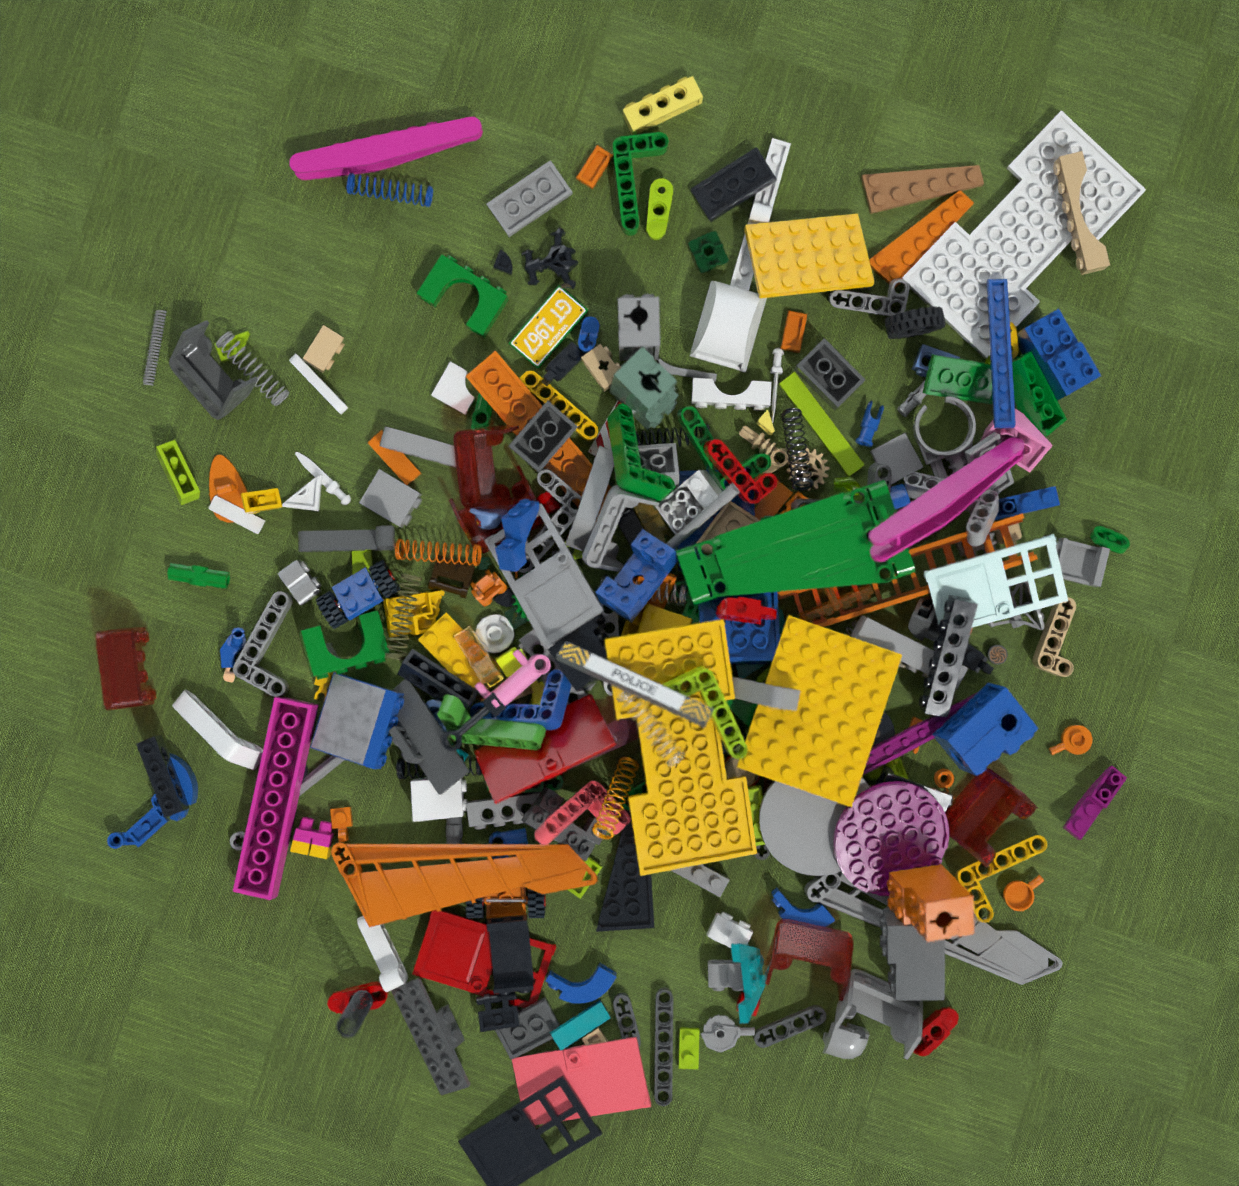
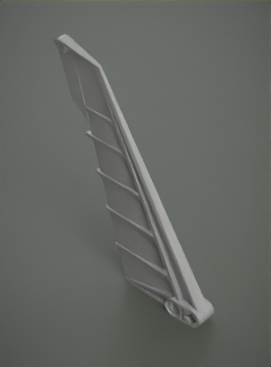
M841 871L830 874L835 877L831 884L825 882L828 875L814 877L805 885V894L811 901L819 902L880 927V917H883V910L855 896L863 892L888 905L887 901L890 896H878L877 894L866 893L858 889ZM840 881H843L855 889L847 893L837 887L840 885ZM819 882H821L826 888L823 889ZM812 888L817 890L818 893L816 895L813 894ZM975 918L973 935L952 936V938H949L953 940L951 943L945 940L946 955L1020 985L1055 972L1063 964L1058 957L1017 930H995L987 923L976 921ZM961 944L962 946L976 952L978 955H975L957 945ZM1048 958L1054 961V964L1049 967Z

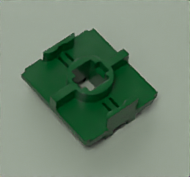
M716 231L709 232L688 243L700 273H705L729 262L723 247L724 245L721 243ZM710 248L712 255L706 256L704 249Z

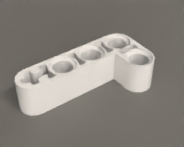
M364 916L357 918L358 926L381 972L379 979L384 991L389 992L405 984L408 980L407 972L385 925L369 927Z

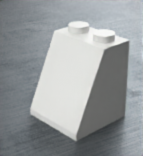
M427 777L412 780L413 822L463 817L465 811H467V799L464 800V792L467 791L466 780H463L462 777L442 795L436 792Z

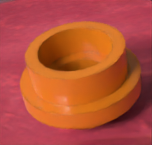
M948 769L938 770L934 775L935 784L940 788H949L954 782L953 773ZM942 775L947 777L945 782H942L940 779Z

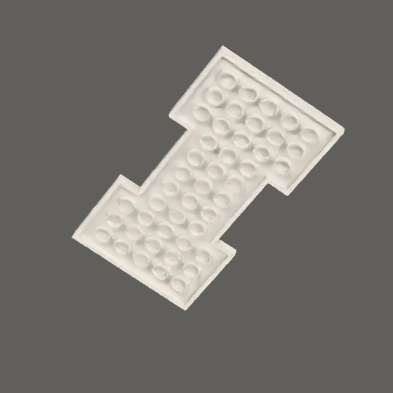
M1062 110L1007 167L1020 182L969 235L955 222L901 278L909 284V288L929 307H942L945 322L985 359L990 355L987 279H1007L1010 322L1017 327L1040 302L1026 288L1072 240L1071 232L1067 229V214L1063 212L1062 194L1058 192V177L1053 171L1054 162L1058 157L1083 151L1087 171L1080 188V208L1085 224L1097 240L1146 191L1141 184Z

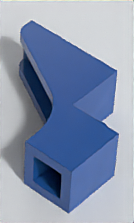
M530 499L520 500L517 505L501 518L506 539L495 548L500 570L517 572L527 562L525 545L540 508L538 501H530Z

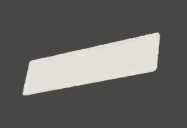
M214 496L209 506V510L256 534H259L265 523V520L253 514L245 513L242 508L218 496Z

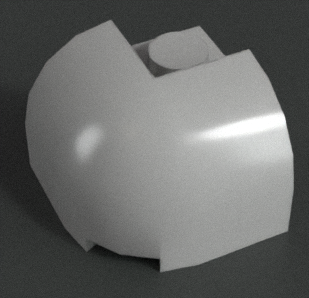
M832 1022L829 1033L824 1032L822 1038L825 1044L823 1053L842 1059H853L861 1055L870 1035L868 1030L851 1023H847V1026L840 1025L839 1028H835V1023Z

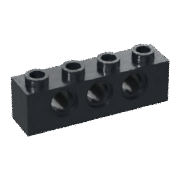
M414 649L404 659L398 671V675L440 702L443 701L445 695H453L459 698L466 711L469 710L479 693L477 689Z
M162 735L136 743L164 818L189 809V804Z

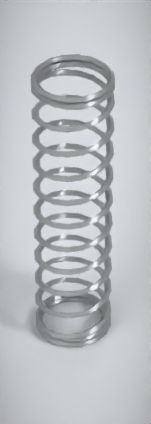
M229 331L219 338L216 346L217 348L222 347V353L228 352L227 358H234L233 364H239V370L245 369L244 376L250 375V380L254 372L262 366V363L252 372L245 374L248 367L257 358H254L247 366L240 368L242 362L251 355V352L235 363L236 357L246 349V346L241 348L236 355L229 357L232 349L240 344V341H237L229 350L223 351L226 344L235 337ZM268 369L263 371L261 375L257 377V379L259 380L268 371ZM271 375L262 384H255V387L261 386L260 392H267L266 398L273 397L271 403L277 406L289 395V391L284 390L276 397L284 389V386H282L275 394L267 397L270 390L279 383L277 380L270 388L262 391L264 385L273 377Z

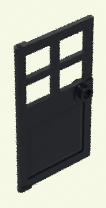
M564 1075L459 1139L458 1142L487 1186H518L603 1133L599 1126L595 1124ZM558 1087L562 1088L573 1107L560 1115H557L545 1096ZM537 1100H540L552 1119L539 1128H536L524 1109ZM577 1112L590 1132L574 1141L562 1121ZM556 1125L569 1145L553 1154L541 1134Z

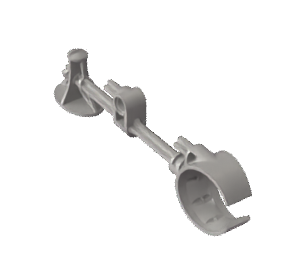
M947 396L944 398V402L958 406L968 419V434L959 447L950 451H937L930 448L923 441L920 435L919 423L923 413L927 410L926 405L918 411L913 424L914 437L920 447L926 465H931L935 477L946 479L948 476L941 459L945 458L946 461H949L950 466L948 468L952 469L953 474L968 465L965 452L972 447L976 430L975 417L968 405L957 398ZM989 532L994 551H996L995 547L998 542L997 540L994 541V532ZM961 542L955 543L960 556H965V559H967ZM983 544L980 546H972L975 557L977 556L976 551L983 550L986 554ZM1027 581L1018 583L1013 592L1010 586H1008L1013 607L1032 603ZM1020 587L1019 605H1017L1014 595ZM1024 589L1028 601L1022 604V590ZM1042 608L1032 611L1036 622L1027 612L1024 613L1034 624L1023 621L1020 614L1009 617V620L987 623L990 627L1011 623L1012 628L1020 627L1024 624L1039 630L1045 628L1043 622L1044 615L1040 612Z

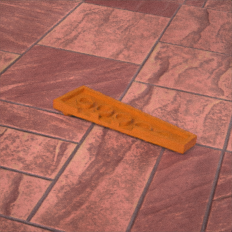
M959 190L869 259L871 268L889 285L892 280L896 278L901 279L938 239L967 212L974 202Z

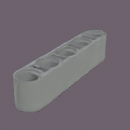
M384 427L379 445L383 448L469 472L473 471L477 453L471 450L389 427Z

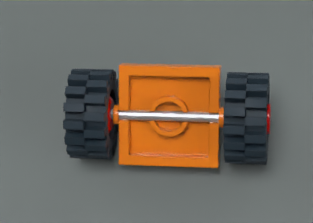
M518 887L510 890L512 895H507L504 891L475 899L477 903L474 904L471 900L466 901L467 918H484L485 904L487 919L526 915V904H528V918H545L546 894H541L528 888V896H526V887Z

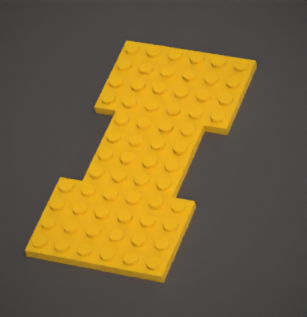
M723 619L604 639L607 660L661 685L696 667L704 666L714 674L725 700L735 699ZM702 672L699 675V681L706 680L707 672ZM689 681L682 682L681 690L688 689ZM611 685L616 719L636 716L647 793L628 796L639 874L642 876L757 854L746 776L726 778L721 738L711 717L704 728ZM710 690L707 694V698L713 699L716 695V691ZM699 691L688 696L704 704Z

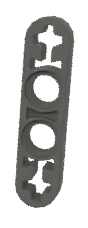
M820 1005L805 1008L758 1028L753 1036L757 1046L762 1048L771 1046L822 1024L826 1020V1012ZM815 1010L821 1013L819 1015V1019H816V1017L810 1018L811 1023L808 1024V1020L805 1017V1014H808V1017H811L814 1015ZM801 1017L804 1019L803 1026L795 1027L793 1024L794 1020ZM784 1025L786 1032L783 1035L776 1034L775 1029L777 1026ZM769 1029H772L775 1038L772 1039L771 1035H769ZM763 1033L764 1036H769L766 1037L765 1042H762V1040H757L760 1038L759 1034Z

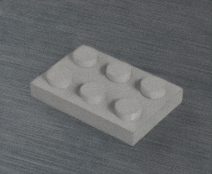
M993 432L965 452L968 464L1001 444L1000 434ZM1010 469L988 489L1000 493L1013 484L1014 481Z

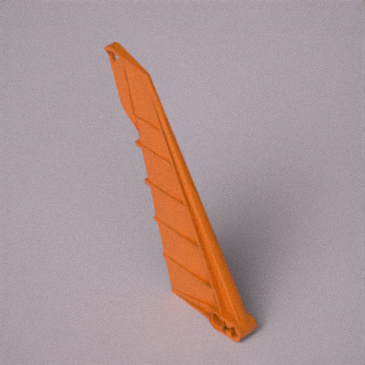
M336 843L331 849V855L369 927L400 919L405 920L407 917L433 910L440 912L442 911L441 908L470 900L474 904L477 903L475 899L504 891L507 895H512L511 889L522 886L541 894H548L594 885L598 882L597 874L568 844ZM341 849H345V851L343 852L344 856L340 855L342 853ZM509 855H516V856H517V857L500 858V859H493V858H492L493 856H509ZM476 857H487L489 859L460 863L455 861V859ZM444 859L451 861V864L421 867L418 861ZM412 862L414 867L383 870L380 863ZM374 864L378 871L362 873L361 865ZM354 865L355 870L349 875L348 867ZM587 871L591 879L582 881Z

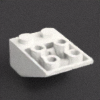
M698 470L655 507L676 535L710 505L722 490L707 470Z

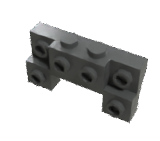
M544 787L535 803L525 813L521 821L537 830L546 819L558 810L564 798L551 789ZM589 817L583 829L571 823L552 841L557 844H568L582 860L587 861L595 845H600L603 839L593 833L592 829L597 820ZM596 828L604 835L607 833L604 829Z

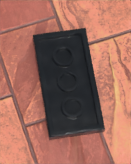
M755 147L690 190L708 220L712 222L777 181V178L758 148Z

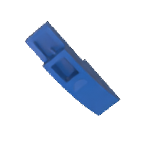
M1056 486L999 499V510L995 520L1060 505Z

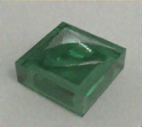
M518 606L504 613L513 630L528 622L527 618L521 617L522 612H516Z

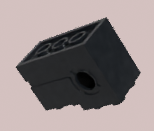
M602 613L564 636L548 649L575 691H585L597 683L599 679L556 660V656L567 641L607 660L604 639L609 637L605 632L601 633L607 627L604 623L606 619Z

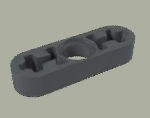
M618 993L613 999V1006L622 1039L629 1038L628 1032L632 1031V1036L637 1037L640 1047L641 1038L631 999L626 993ZM620 998H623L624 1001H627L625 1003V1009L626 1011L630 1010V1012L622 1013L621 1005H617V1003H619ZM630 1017L633 1023L631 1026L625 1027L621 1023L622 1019Z

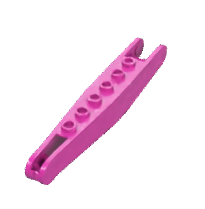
M466 117L442 123L430 122L426 126H412L406 130H394L386 134L372 135L363 139H354L345 143H335L331 146L296 153L290 158L289 165L301 180L347 176L349 173H354V175L371 173L467 142L476 141L482 136L483 128L480 120L476 117Z
M1016 437L1005 440L935 485L874 528L869 534L870 541L874 544L870 549L871 558L879 562L885 561L947 525L1011 467L1023 459L1024 442Z

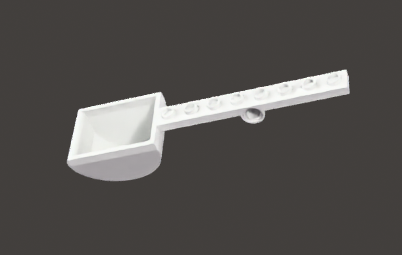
M772 138L766 162L777 178V181L756 193L748 224L769 222L791 143ZM746 235L743 238L731 284L727 285L717 281H711L690 353L691 357L746 372L767 299L759 298L758 293L749 291L754 272Z

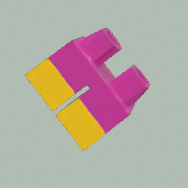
M303 817L300 826L295 830L290 852L328 859L331 855V843L334 833H331L332 822L321 821L319 830L312 829L313 818Z

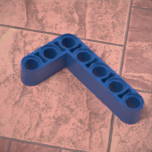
M555 669L547 677L540 705L508 704L496 717L489 712L482 719L537 723L546 730H555L562 723L572 685L561 670ZM476 703L471 707V717L484 707L483 703Z

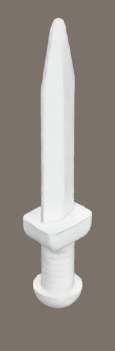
M776 348L772 352L774 354L773 367L771 368V373L774 374L772 423L776 409L778 374L783 373L781 359L784 352L781 348Z
M299 452L295 453L302 465L314 477H317L319 474L322 475V484L327 488L326 491L328 493L335 494L343 505L350 503V495H346L339 488L340 484L337 481L330 479L309 458Z

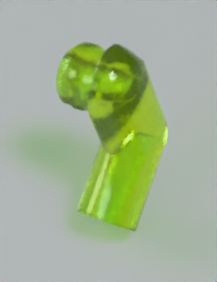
M852 477L834 478V487H845L848 491L861 488L860 484Z

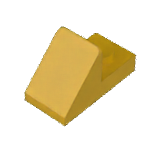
M278 488L241 493L245 513L257 514L261 511L282 507Z

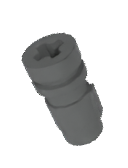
M462 817L446 818L445 844H464L462 843Z

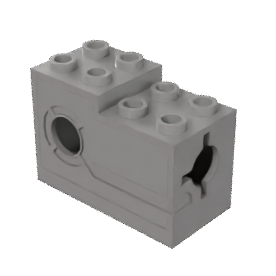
M645 294L640 298H634V295H623L622 298H618L619 361H628L642 347L654 360H658L660 349L659 297H654L653 294Z

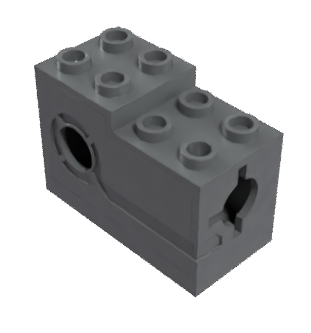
M883 910V917H880V929H882L880 947H882V955L886 956L888 966H890L888 984H890V991L894 993L896 1001L945 1000V939L927 942L914 926L904 925L896 918L892 910Z

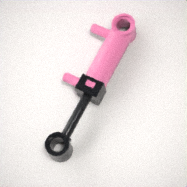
M519 649L515 650L513 655L522 667L492 692H489L481 682H478L475 688L483 696L480 701L484 707L457 730H445L440 736L441 745L449 751L459 749L462 744V735L489 712L495 717L506 708V705L542 674L549 671L551 666L550 660L544 655L535 654L528 661ZM538 659H541L544 663L540 670L535 668V662ZM449 735H455L456 737L453 745L446 744V738Z

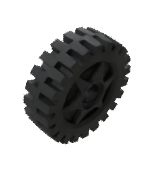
M933 306L916 310L912 309L911 311H904L903 313H897L886 318L887 336L889 339H901L928 334L944 328L945 318L942 307Z

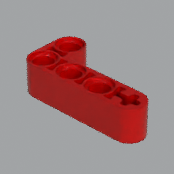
M709 440L705 443L704 452L726 481L729 484H734L739 489L738 495L745 503L755 504L760 502L777 486V478L772 473H761L752 479L721 440ZM712 445H717V446H718V447L716 448V451H717V452H712V451H711V450L713 449V446H712ZM726 458L731 462L729 469H725L723 466V461ZM738 474H741L743 477V482L740 485L735 481ZM766 476L770 480L768 487L763 485V479ZM751 489L755 492V497L752 500L748 498V492Z

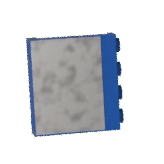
M334 672L310 748L371 769H381L387 759L385 755L387 748L392 743V736L389 730L398 724L397 716L399 710L404 705V693H397L348 677L346 674L337 675Z

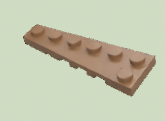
M979 165L865 174L861 177L870 214L984 185Z

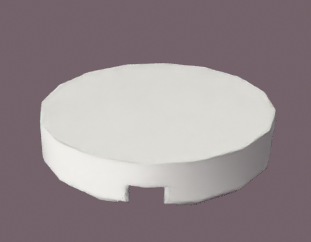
M497 614L486 616L478 623L476 628V640L479 646L485 651L492 653L508 649L515 635L511 622L506 617Z

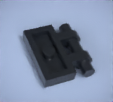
M511 992L508 995H491L489 993L484 994L483 997L476 998L477 1005L485 1004V1010L478 1012L480 1032L520 1026L518 1005L510 1006L509 1000L517 999L516 992ZM502 1002L503 1008L492 1009V1003Z

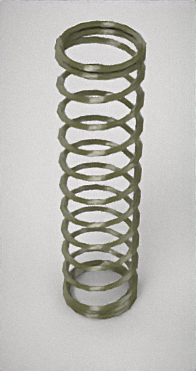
M401 574V578L416 584L400 583L399 586L412 591H398L397 593L411 599H396V601L411 607L396 606L394 608L410 615L394 614L393 617L409 623L392 622V625L406 630H390L391 633L405 638H388V640L404 646H386L403 654L385 653L387 658L403 661L406 658L404 656L407 654L395 648H407L408 645L396 640H409L410 638L396 632H411V630L397 624L411 625L413 622L398 616L414 617L415 615L398 608L415 609V606L402 601H417V599L403 593H419V591L403 585L420 586L421 584L416 581H422L421 577Z

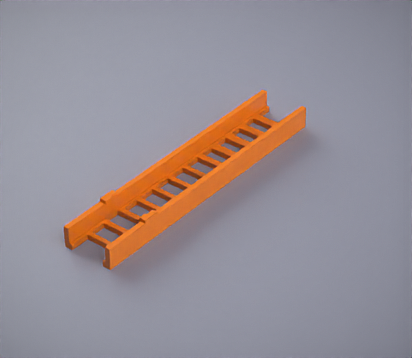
M1019 514L994 522L989 532L1000 529L1005 548L1014 546L1008 526L1023 522L1024 515ZM967 532L909 550L911 557L925 553L930 569L936 568L931 551L939 548L943 549L947 564L955 563L950 545L962 542L967 559L975 557L972 545L967 542ZM989 533L983 543L986 554L994 552ZM1033 552L1028 553L1029 561L1038 559L1037 555ZM1017 553L1009 555L1008 560L1002 561L1004 570L1023 564L1022 556H1017ZM912 573L914 590L901 593L897 579H894L892 583L896 595L882 599L878 584L875 583L872 586L877 601L863 605L857 585H852L859 607L844 611L837 587H832L841 616L826 619L817 588L812 589L821 619L810 623L821 627L832 625L929 594V586L920 587L916 573ZM811 589L777 592L778 600L794 595L801 620L806 621L798 593Z

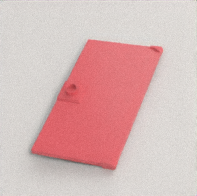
M637 1037L569 1047L562 1051L554 1050L518 1056L512 1059L520 1102L564 1075L590 1116L651 1107ZM561 1087L545 1095L557 1115L573 1107ZM540 1100L524 1108L534 1125L545 1124L552 1120ZM576 1112L575 1114L571 1115L565 1120L578 1119L581 1117Z

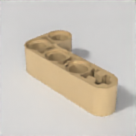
M1067 597L1068 601L1062 602L1065 603L1067 609H1064L1062 603L1052 606L1032 660L1036 668L1060 677L1071 675L1074 669L1071 661L1058 656L1076 610V602ZM1057 619L1061 622V627L1058 630L1054 626V622ZM1050 637L1054 640V645L1051 648L1047 645V640ZM1042 656H1046L1047 658V664L1045 666H1042L1040 663V659ZM1061 663H1064L1066 667L1063 673L1058 669Z

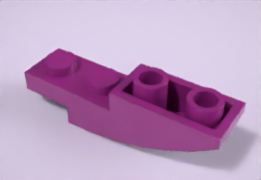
M1113 766L1106 769L1071 810L1070 813L1072 815L1062 828L1077 840H1081L1101 810L1106 809L1127 777Z

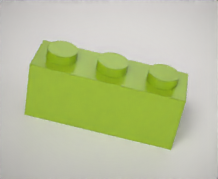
M173 440L157 446L156 455L180 505L199 499L200 490L176 441Z

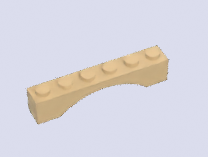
M1083 151L1059 156L1054 162L1053 171L1059 181L1058 192L1062 194L1063 212L1067 214V229L1072 235L1071 246L1073 251L1076 252L1077 269L1080 270L1081 275L1104 270L1110 266L1106 246L1098 241L1090 232L1084 222L1080 208V188L1087 171Z

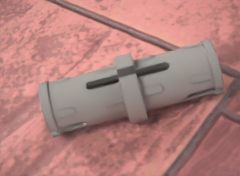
M925 381L914 392H910L908 398L897 408L902 416L907 417L917 405L919 406L922 403V400L927 395L922 393Z

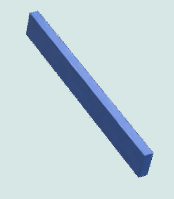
M987 279L994 428H1015L1007 279Z

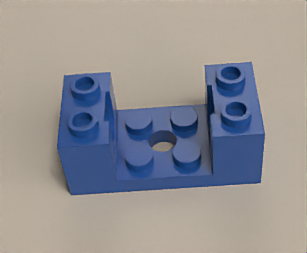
M643 529L631 544L634 552L615 579L612 580L607 577L595 592L600 603L630 623L635 620L678 561L673 548ZM637 576L644 578L643 583L639 585L634 584L633 580Z

